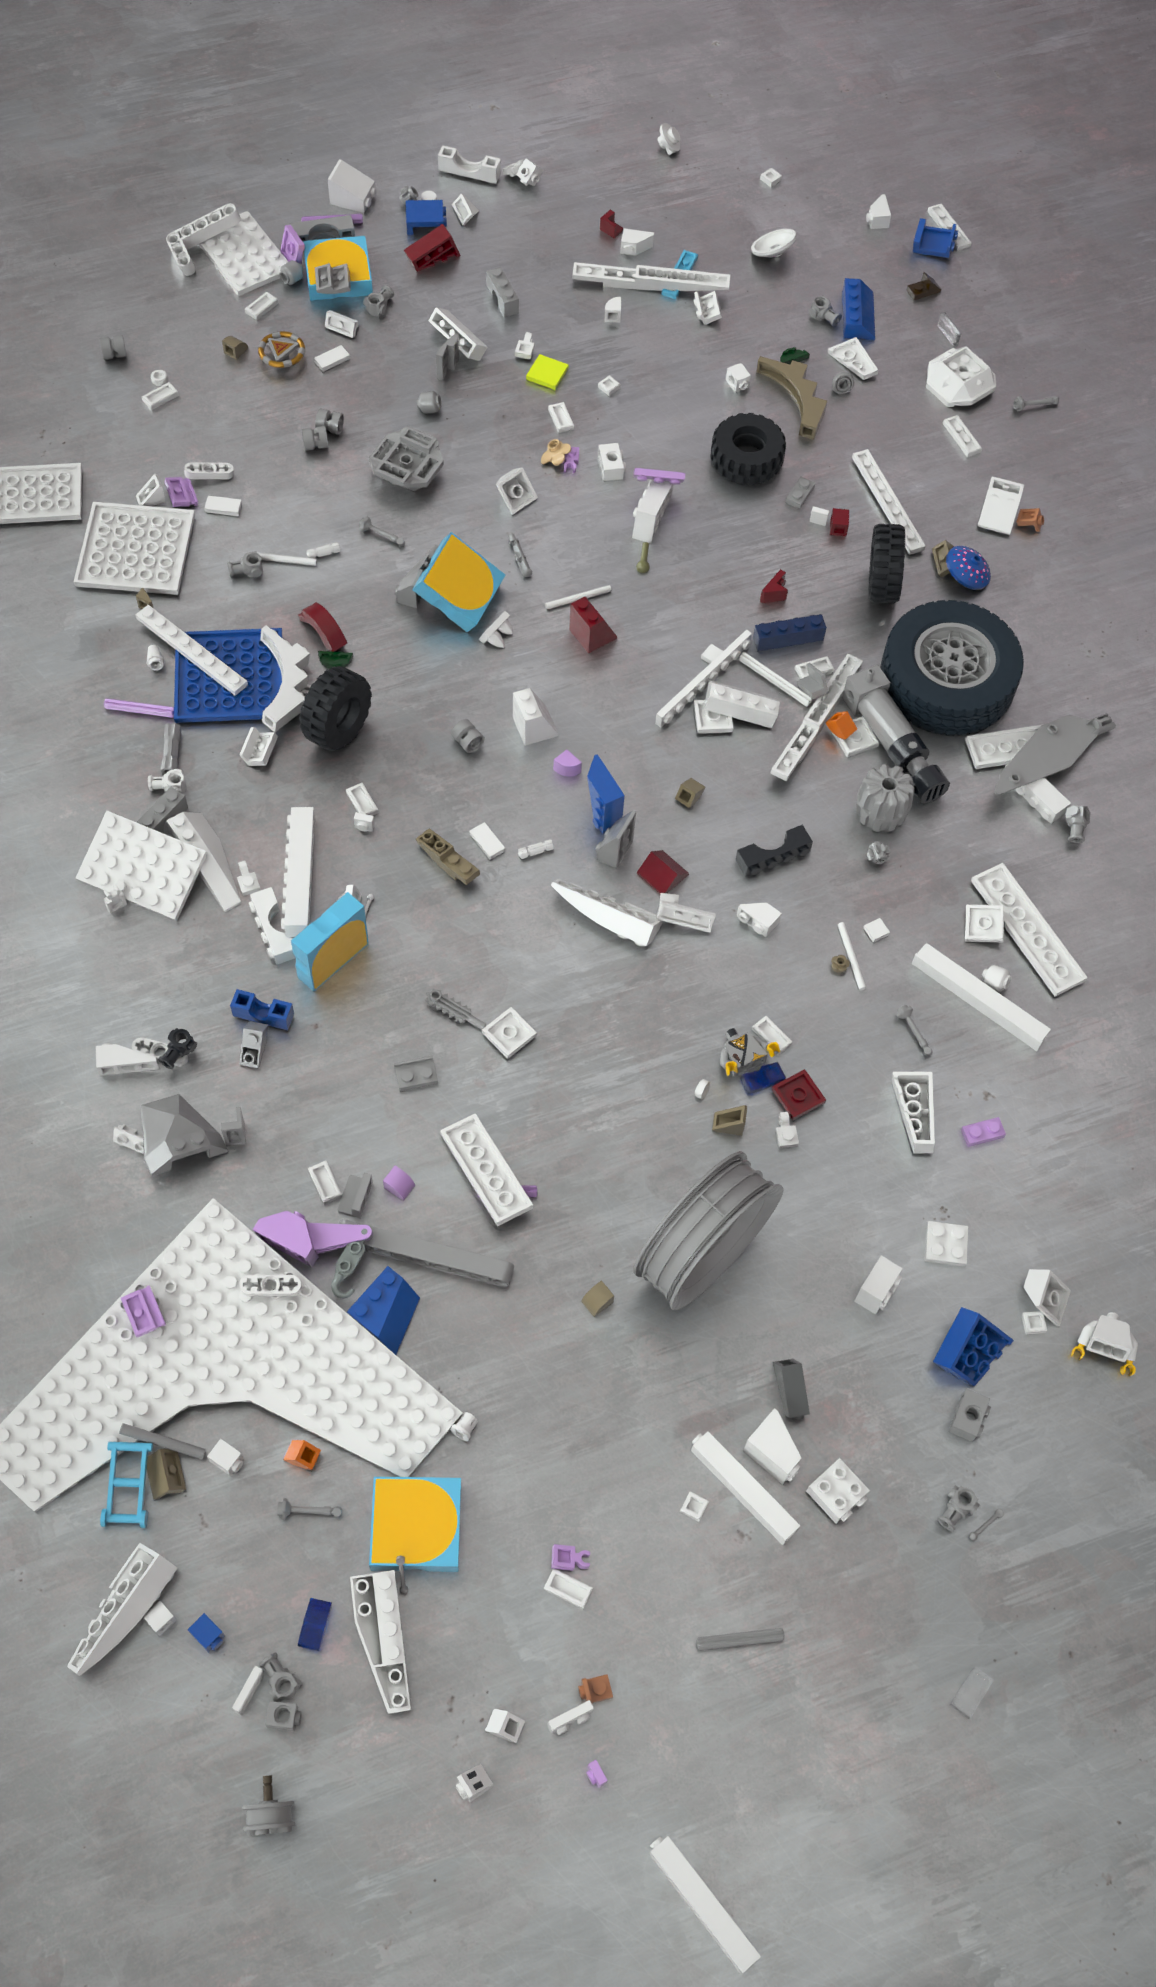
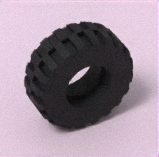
M754 413L732 415L726 421L723 420L714 431L711 445V460L716 470L731 482L735 481L737 484L742 485L761 484L765 480L773 478L780 471L784 462L786 438L784 433L781 432V428L774 424L773 420L767 419L763 415H755ZM745 445L752 446L757 448L759 451L745 452L737 447Z
M877 524L874 526L869 567V600L872 602L896 603L900 600L905 560V527L900 524Z
M340 666L327 669L322 675L318 676L315 683L311 685L308 694H306L305 701L301 707L300 728L305 738L330 751L342 749L345 745L351 743V740L358 735V732L365 724L364 722L368 717L369 708L371 707L372 692L366 678Z

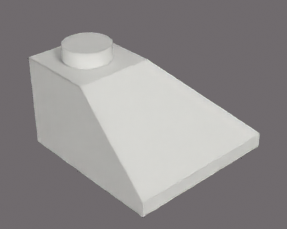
M523 468L511 470L496 483L511 515L538 498Z
M1029 1269L1024 1289L1034 1305L1053 1324L1060 1326L1071 1290L1051 1270Z

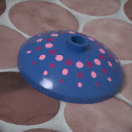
M955 546L948 552L946 556L947 567L951 575L961 585L969 589L980 590L989 584L991 579L990 568L985 558L979 552L967 546Z

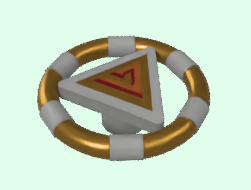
M277 331L265 336L260 341L258 354L267 365L276 368H286L297 364L304 357L305 345L296 334ZM277 338H290L293 341L280 340ZM267 343H269L276 361L265 355L264 349ZM299 347L297 356L289 360V354Z

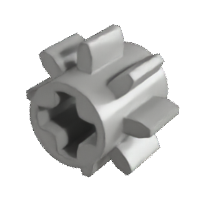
M405 186L400 190L402 194L399 197L404 205H406V200H417L418 192L413 186L410 188Z
M878 841L869 846L868 853L866 854L869 861L873 860L875 864H883L888 860V857H890L889 853L891 852L888 845Z

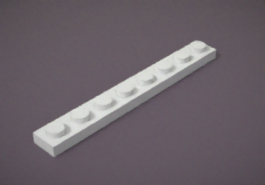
M866 449L853 453L852 459L890 523L900 524L905 527V548L909 555L924 551L926 545L869 450Z
M147 605L135 614L138 621L236 696L248 686L247 680L150 605Z
M748 630L744 631L656 714L655 724L660 728L665 723L668 724L676 713H680L688 702H692L696 694L706 688L709 680L714 681L722 670L725 671L731 661L736 660L743 650H747L750 647L752 633Z

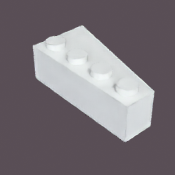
M654 480L649 481L647 489L644 490L643 498H640L638 507L634 509L633 539L652 543L653 534L658 529L659 520L661 521L673 492L674 484H670V481H664V483H656Z
M893 1072L892 1085L913 1153H934L932 1072Z

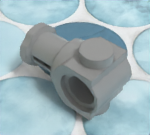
M385 285L380 292L370 293L363 301L366 311L371 316L380 317L386 312L387 300L393 298L394 291L390 286Z
M823 295L816 297L809 309V314L816 320L826 319L834 327L842 318L840 313L832 310L833 307L830 300Z
M257 551L246 553L241 558V561L227 562L230 577L240 573L250 577L262 575V560Z
M1072 805L1066 807V822L1068 827L1071 828L1068 841L1071 843H1083L1085 841L1083 831L1090 823L1091 813L1087 806Z
M956 1485L948 1494L951 1498L947 1503L948 1509L943 1516H939L937 1519L945 1529L952 1532L955 1530V1525L960 1518H965L968 1513L973 1515L980 1506L977 1502L979 1499L976 1498L971 1489L963 1488L962 1486L958 1488ZM959 1496H965L968 1499V1504H963Z
M275 1652L264 1658L259 1663V1666L264 1668L270 1677L268 1683L272 1689L268 1692L275 1702L279 1700L281 1702L291 1699L303 1683L296 1672L291 1675L288 1668L283 1669L277 1659L278 1654ZM271 1665L274 1666V1668L276 1669V1672H274V1670L272 1669ZM284 1682L291 1683V1689L287 1693L280 1692V1686Z

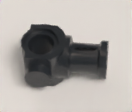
M176 1028L169 1033L168 1040L170 1042L167 1045L168 1049L163 1056L158 1058V1061L166 1068L173 1069L174 1063L179 1057L188 1055L196 1049L197 1042L194 1041L187 1030ZM186 1039L185 1042L179 1043L180 1040Z

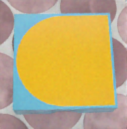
M365 236L303 241L305 245L304 257L310 301L337 297L368 296L370 293H373ZM330 263L333 268L347 263L350 273L351 291L338 294L317 293L315 267Z
M450 532L439 544L429 566L422 572L412 590L428 603L440 609L463 630L469 632L478 624L503 581L505 574Z
M349 892L343 895L317 920L308 925L291 940L293 954L296 958L297 976L313 992L369 944L364 905Z
M374 1477L369 1557L370 1571H399L396 1558L397 1556H404V1570L418 1569L427 1572H459L461 1478Z

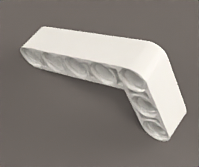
M226 204L167 235L166 241L185 276L194 274L196 270L187 251L188 249L240 222L241 217L234 204Z

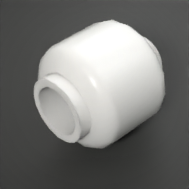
M992 965L982 973L984 983L997 992H1002L1004 989L1007 990L1010 986L1012 976H1010L1009 970Z

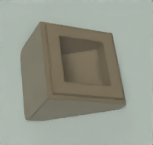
M142 588L136 595L138 607L143 609L150 605L153 608L150 597Z

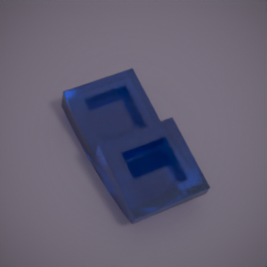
M775 1062L761 1066L757 1071L742 1074L740 1079L747 1093L752 1094L785 1080L786 1076L779 1063Z
M310 1598L298 1640L299 1647L320 1651L332 1602Z

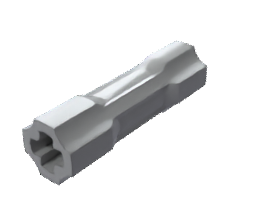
M176 723L165 725L164 752L161 763L162 775L170 770L178 769L177 760L181 729L180 725Z

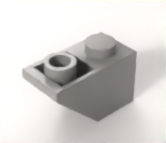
M249 1021L243 1028L239 1065L259 1068L267 1043L268 1024Z

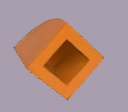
M848 711L837 712L825 722L831 732L841 739H847L857 730Z
M292 1440L283 1460L300 1468L312 1470L321 1450L305 1440Z

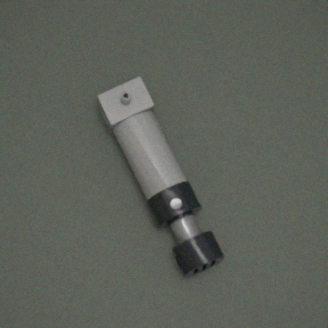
M879 665L848 676L842 696L843 700L854 716L862 714L887 751L894 765L903 768V773L910 772L913 776L912 785L915 788L914 793L920 802L927 804L944 795L949 789L950 782L938 765L929 766L926 762L929 750L888 693L890 681Z

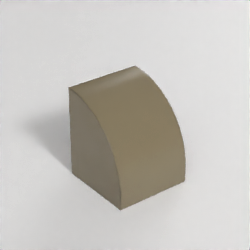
M227 336L222 340L224 353L236 360L248 349V345L233 336Z
M690 778L680 785L675 799L690 808L698 801L706 787Z
M601 1280L585 1294L581 1302L595 1317L614 1302V1295Z

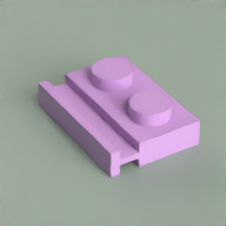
M182 477L165 478L164 483L173 507L197 506L198 500L190 479H182Z
M150 1285L142 1290L139 1289L121 1297L137 1338L166 1325Z

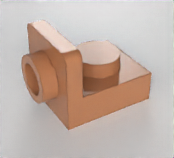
M1040 508L1020 509L1016 522L1018 526L1034 525L1036 532H1040L1041 526L1044 525V516L1041 514Z
M608 1674L590 1679L584 1678L581 1680V1686H578L581 1700H590L591 1704L613 1698Z

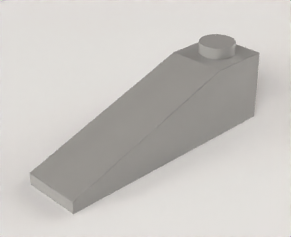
M435 545L405 575L400 585L396 586L395 595H397V603L414 608L418 607L421 596L412 589L422 572L429 566L431 558L439 545Z

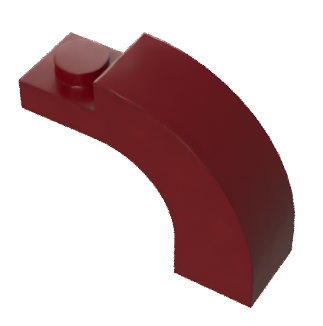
M315 602L298 614L300 621L309 623L317 631L326 650L334 652L348 644L335 619L321 604Z

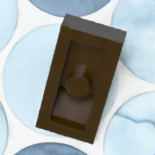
M923 272L920 282L907 285V292L913 300L940 293L941 288L932 277Z

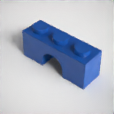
M236 989L230 1004L234 1017L268 1024L269 1026L284 1030L289 1029L294 1016L292 1003L273 999L272 1004H267L258 1000L254 993Z

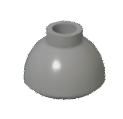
M847 372L836 374L832 380V388L839 395L849 393L854 386V378Z

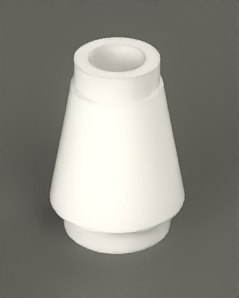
M150 645L147 652V666L151 670L158 671L163 668L165 661L158 647Z

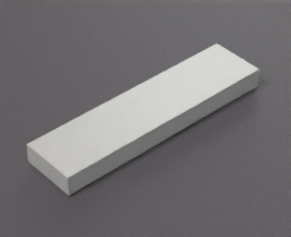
M942 204L928 207L927 212L939 228L952 230L953 224H957ZM957 224L956 230L959 232L958 238L954 242L955 249L958 252L970 248L972 243Z

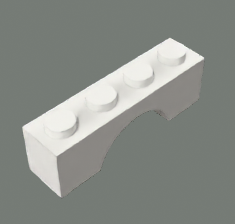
M442 145L438 154V170L496 184L501 174V159L486 155L480 162H470L464 159L456 148Z
M272 887L250 894L251 902H248L251 912H255L257 915L255 922L257 927L263 930L261 937L264 944L268 943L269 945L267 952L270 959L274 958L276 965L295 959L291 945L292 937H286L285 933L275 930L270 925L272 918L279 912L278 902Z

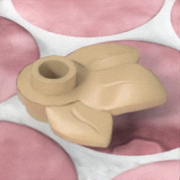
M558 439L551 440L547 445L548 450L541 457V463L544 465L552 462L555 466L561 465L565 460V454L571 452V446L568 443L563 444Z

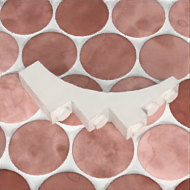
M266 625L261 629L260 640L275 656L281 670L282 684L273 702L263 711L262 722L273 732H277L301 712L305 696L300 691L307 686L308 675L302 669L309 664L310 653L298 643L291 646L287 640L281 638L275 630L270 629Z

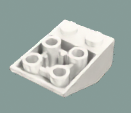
M992 477L977 527L1010 535L1024 485Z

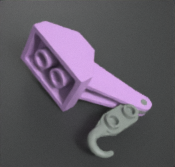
M284 1211L261 1218L253 1228L254 1233L265 1243L310 1267L314 1266L318 1259V1254L346 1247L336 1263L335 1276L331 1285L334 1295L342 1299L350 1297L354 1293V1289L347 1293H342L339 1290V1285L354 1272L365 1253L364 1242L370 1240L373 1236L372 1229L368 1225L308 1223L305 1220V1216L297 1211H294V1213Z

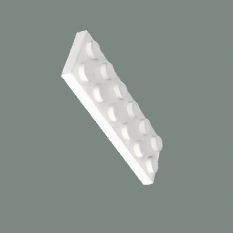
M1041 725L967 736L965 741L975 769L1007 765Z
M476 1114L440 1130L441 1136L497 1226L533 1209L532 1202Z

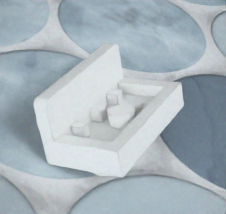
M715 291L702 297L699 296L698 292L694 293L695 299L693 301L696 309H698L696 314L698 319L703 321L704 325L722 318Z
M251 727L240 752L241 758L248 766L267 765L278 736L275 732L260 733L256 727Z

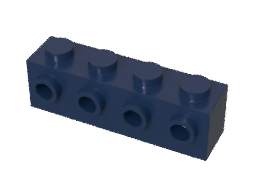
M822 614L783 621L778 620L776 622L755 625L753 640L757 652L824 641L827 627Z

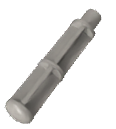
M511 533L508 535L509 545L515 551L514 555L522 575L529 577L532 575V570L522 551L519 540Z

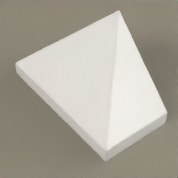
M462 193L452 203L463 226L479 212Z

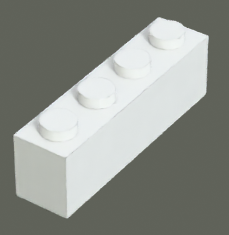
M435 308L429 322L447 339L455 334L459 335V350L467 358L480 361L488 347L448 310Z
M1046 778L1016 788L1017 793L1022 795L1051 824L1065 815L1066 807L1071 805V802Z

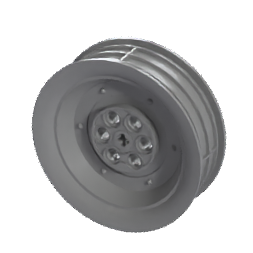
M739 1151L731 1154L696 1182L669 1211L639 1253L634 1264L633 1273L637 1277L649 1280L654 1285L655 1290L661 1291L665 1295L666 1300L670 1302L672 1310H679L685 1307L708 1289L753 1241L776 1209L783 1195L784 1188L780 1184L774 1185L772 1181H766L761 1171H755L751 1168V1163L747 1160V1155L744 1152Z

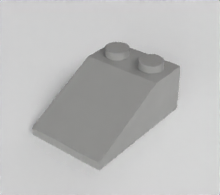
M632 810L606 830L605 839L603 842L600 841L596 847L597 860L614 868L618 867L633 842L636 811Z

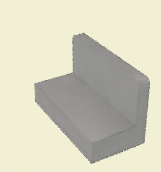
M807 663L809 676L798 680L797 685L798 688L814 700L829 693L825 675L811 663Z
M236 1107L237 1121L221 1123V1131L226 1146L246 1144L245 1122L241 1107Z
M364 1173L362 1178L353 1175L349 1176L338 1207L339 1213L361 1218L373 1184L372 1174Z

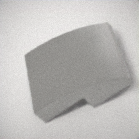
M330 263L315 267L317 293L338 294L351 291L350 273L347 263L333 268Z
M455 334L449 338L436 354L437 379L443 380L448 369L455 370L459 361V335Z

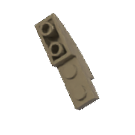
M430 828L416 838L417 843L428 856L454 880L459 879L468 885L480 875V870L455 852L453 845Z

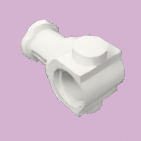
M180 769L170 770L163 777L148 776L149 791L164 789L166 792L170 787H173L183 794L186 790L183 771Z

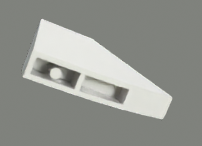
M395 1570L350 1577L355 1624L387 1712L391 1714L410 1711L411 1706Z

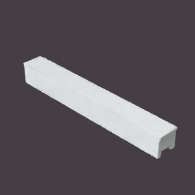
M926 943L915 954L912 965L1032 1049L1038 1051L1041 1044L1047 1038V1034L1051 1030L929 944Z

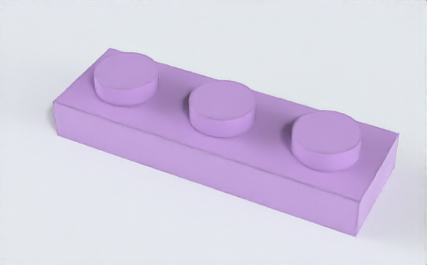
M635 468L633 478H637L638 481L652 479L656 483L670 481V484L680 485V482L683 483L685 480V473Z

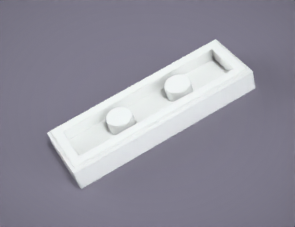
M958 415L943 420V425L966 457L981 453L982 447Z
M661 900L656 920L710 933L716 914Z

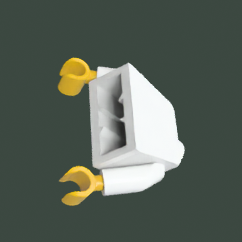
M1110 1312L1107 1316L1101 1315L1098 1321L1093 1320L1084 1326L1077 1341L1079 1344L1071 1351V1357L1074 1351H1079L1081 1353L1079 1360H1081L1085 1354L1084 1346H1087L1086 1350L1124 1363L1126 1361V1364L1120 1368L1122 1375L1125 1374L1126 1367L1130 1369L1129 1376L1135 1374L1136 1368L1133 1365V1361L1136 1360L1138 1342L1130 1332V1325L1128 1323L1120 1321L1118 1314Z

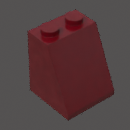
M586 597L570 604L569 630L588 654L617 639V635Z

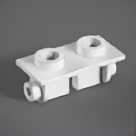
M125 1124L114 1127L113 1142L144 1154L143 1132L136 1135L137 1130Z

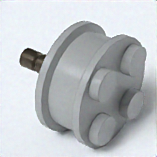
M272 1775L263 1776V1801L255 1805L242 1806V1810H246V1826L243 1827V1831H247V1836L291 1832L292 1826H295V1822L291 1821V1806L294 1805V1801L278 1802V1800H273Z

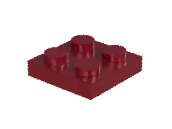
M805 1069L772 1086L771 1089L786 1112H788L792 1121L826 1103L825 1097Z

